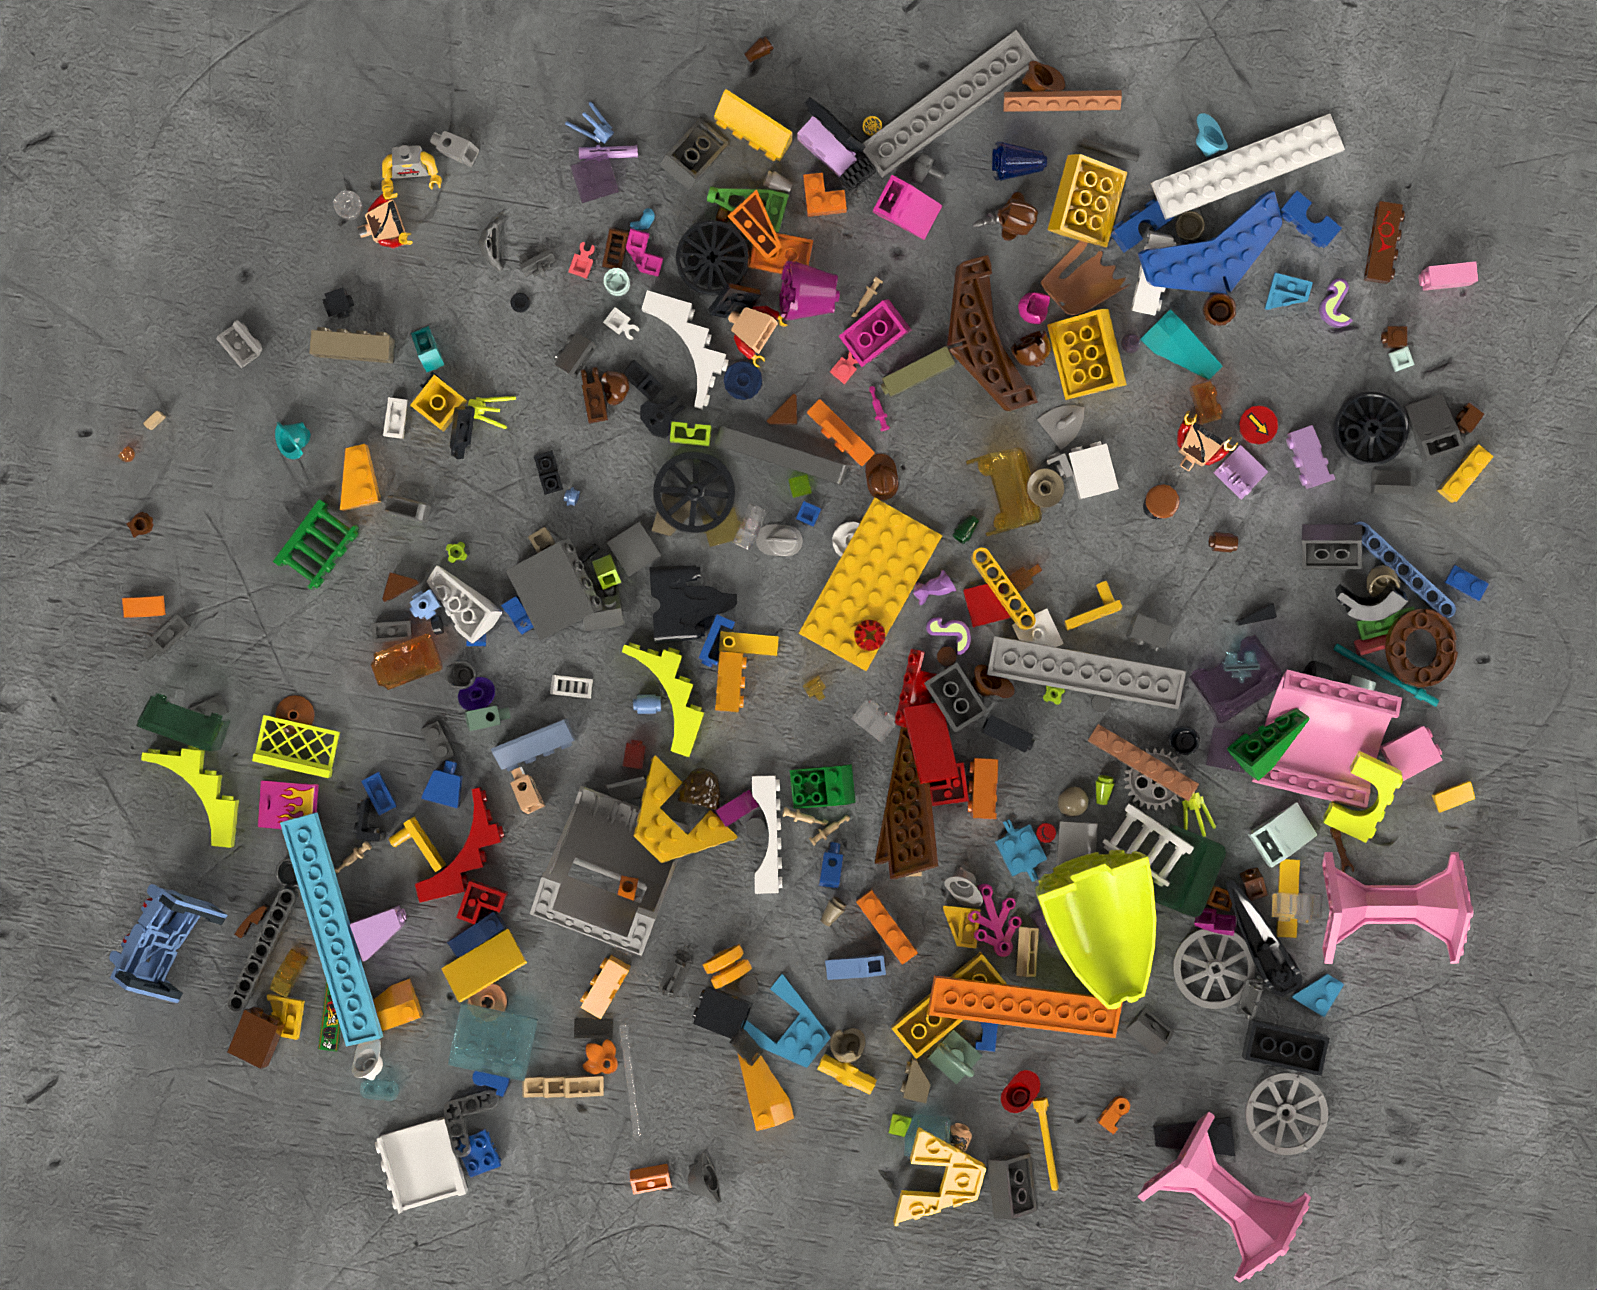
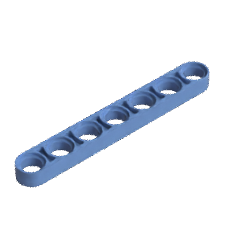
M1365 522L1353 524L1362 525L1365 528V533L1362 535V546L1383 565L1391 567L1397 573L1398 579L1432 610L1445 618L1452 617L1455 614L1456 607L1454 603ZM1372 538L1379 540L1380 544L1377 549H1372L1369 545V541ZM1387 551L1392 552L1394 555V559L1391 562L1384 560V554ZM1401 564H1405L1408 567V573L1404 576L1398 572V567ZM1419 577L1423 582L1422 586L1418 589L1412 584L1413 579ZM1431 590L1437 594V598L1433 602L1427 599V593ZM1443 604L1451 606V612L1448 615L1441 612Z

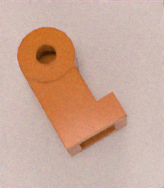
M621 875L618 895L634 901L639 878Z
M1123 1096L1115 1097L1096 1121L1114 1135L1118 1130L1115 1126L1116 1122L1130 1110L1129 1101Z

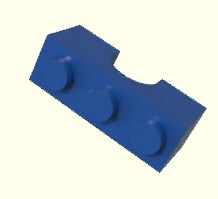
M1296 191L1280 209L1282 218L1289 223L1293 222L1301 234H1307L1312 238L1311 242L1315 246L1325 248L1342 227L1329 216L1324 217L1320 223L1310 222L1307 219L1306 211L1312 202L1299 191Z
M1155 199L1145 205L1146 209L1142 212L1138 209L1129 216L1130 220L1126 223L1122 220L1113 227L1115 230L1111 233V236L1123 253L1143 240L1138 231L1140 223H1148L1154 231H1157L1174 218L1165 220L1160 205Z

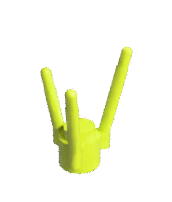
M476 397V400H469L468 406L475 408V419H480L506 429V425L481 415H484L485 411L500 412L499 408L488 407L483 402L515 400L516 397Z
M1199 792L1194 793L1190 801H1182L1185 831L1188 830V807L1190 810H1195L1203 837L1206 836L1199 811L1201 806L1212 828H1216L1204 803L1203 796L1200 797Z

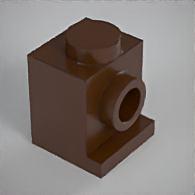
M1466 403L1463 406L1466 410H1461L1455 418L1460 434L1471 433L1485 415L1472 404Z

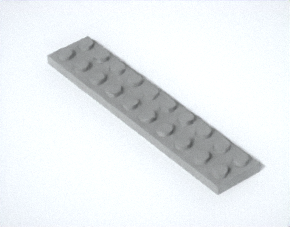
M1015 30L863 143L866 148L862 152L869 158L882 178L1026 73L1029 69L1030 61L1039 62V60L1017 30Z
M994 636L987 670V675L1179 709L1186 671L999 636Z

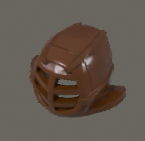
M1020 192L1013 193L1007 203L997 213L999 223L1002 225L1001 235L1006 241L1013 240L1017 235H1027L1037 222V209L1030 203L1025 202L1024 196Z

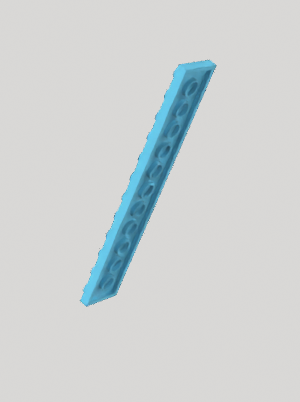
M318 812L280 822L345 1045L347 1047L381 1039L384 1036L356 941L350 927V921Z

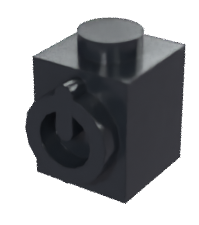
M342 287L325 293L326 298L322 300L328 317L333 316L334 318L338 317V319L349 317V313L353 312L352 306H354V301L351 295H347L346 289Z

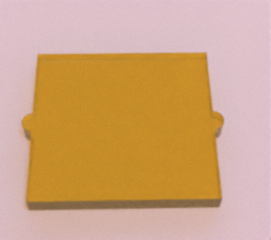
M734 507L720 525L704 532L707 535L710 547L742 539L739 527L740 521L737 519ZM718 511L715 513L719 516L722 513V511ZM709 514L701 516L704 525L713 521Z

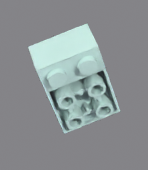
M1297 802L1247 833L1266 864L1271 868L1291 856L1317 836V833Z

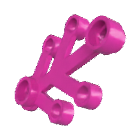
M980 884L977 888L983 896L990 920L981 916L978 911L969 912L968 919L970 922L979 923L994 931L996 939L987 935V932L983 929H977L974 932V938L977 941H984L993 946L998 956L1006 957L1013 949L1011 938L1016 928H1019L1022 924L1020 917H1010L1008 921L1009 926L1003 935V924L1009 911L1015 907L1016 902L1013 898H1005L1002 902L1003 907L997 916L991 898L993 894L992 887L989 884ZM985 888L988 889L987 895H984L983 893ZM1008 900L1011 901V906H1010V907L1007 906V901H1008ZM974 913L977 915L976 920L972 919ZM1017 919V925L1014 926L1013 920ZM979 932L983 933V937L981 939L978 937ZM1002 944L1006 945V949L1004 951L1001 948Z

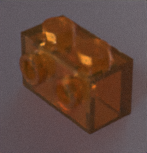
M1211 381L1189 388L1200 425L1222 419L1223 411L1220 403H1217L1215 397L1217 396V391Z

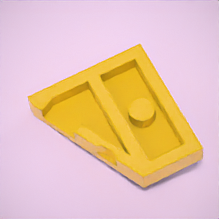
M943 905V910L956 945L959 947L976 948L977 940L974 938V932L979 929V923L970 922L968 914L971 911L980 912L981 910ZM974 913L972 919L976 920L977 915Z
M268 994L267 1000L270 1001L273 1010L271 1014L279 1017L280 1021L285 1023L280 1037L299 1039L305 1000Z

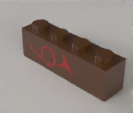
M1384 201L1376 203L1364 281L1387 284L1394 278L1395 268H1393V262L1398 257L1396 244L1397 241H1400L1402 230H1399L1400 222H1403L1405 211L1402 210V204Z

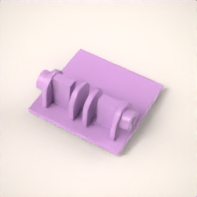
M1240 445L1213 473L1242 500L1268 471Z

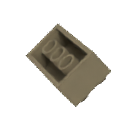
M317 327V330H311L309 354L315 357L393 363L395 340L388 333L376 332V335H371L368 331L356 330L355 334L347 329H337L336 332H332V330L325 327Z

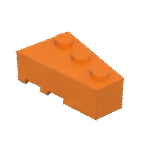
M756 189L728 215V218L768 260L782 246Z
M974 757L969 767V773H973V779L969 781L968 793H972L971 801H968L967 812H971L972 818L996 819L998 759Z

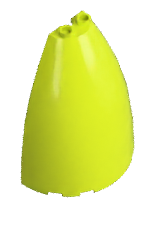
M1111 850L1109 854L1105 855L1095 852L1066 861L1054 867L1053 873L1044 874L1038 880L1039 885L1035 887V892L1059 951L1075 975L1108 1009H1117L1123 1001L1127 1000L1132 1003L1144 997L1151 973L1156 938L1154 887L1148 856L1137 851L1127 854L1124 850Z

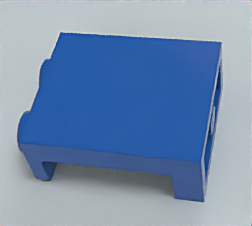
M716 615L699 655V658L702 659V664L711 668L713 665H718L719 661L710 658L709 655L720 628L723 625L733 629L736 622Z

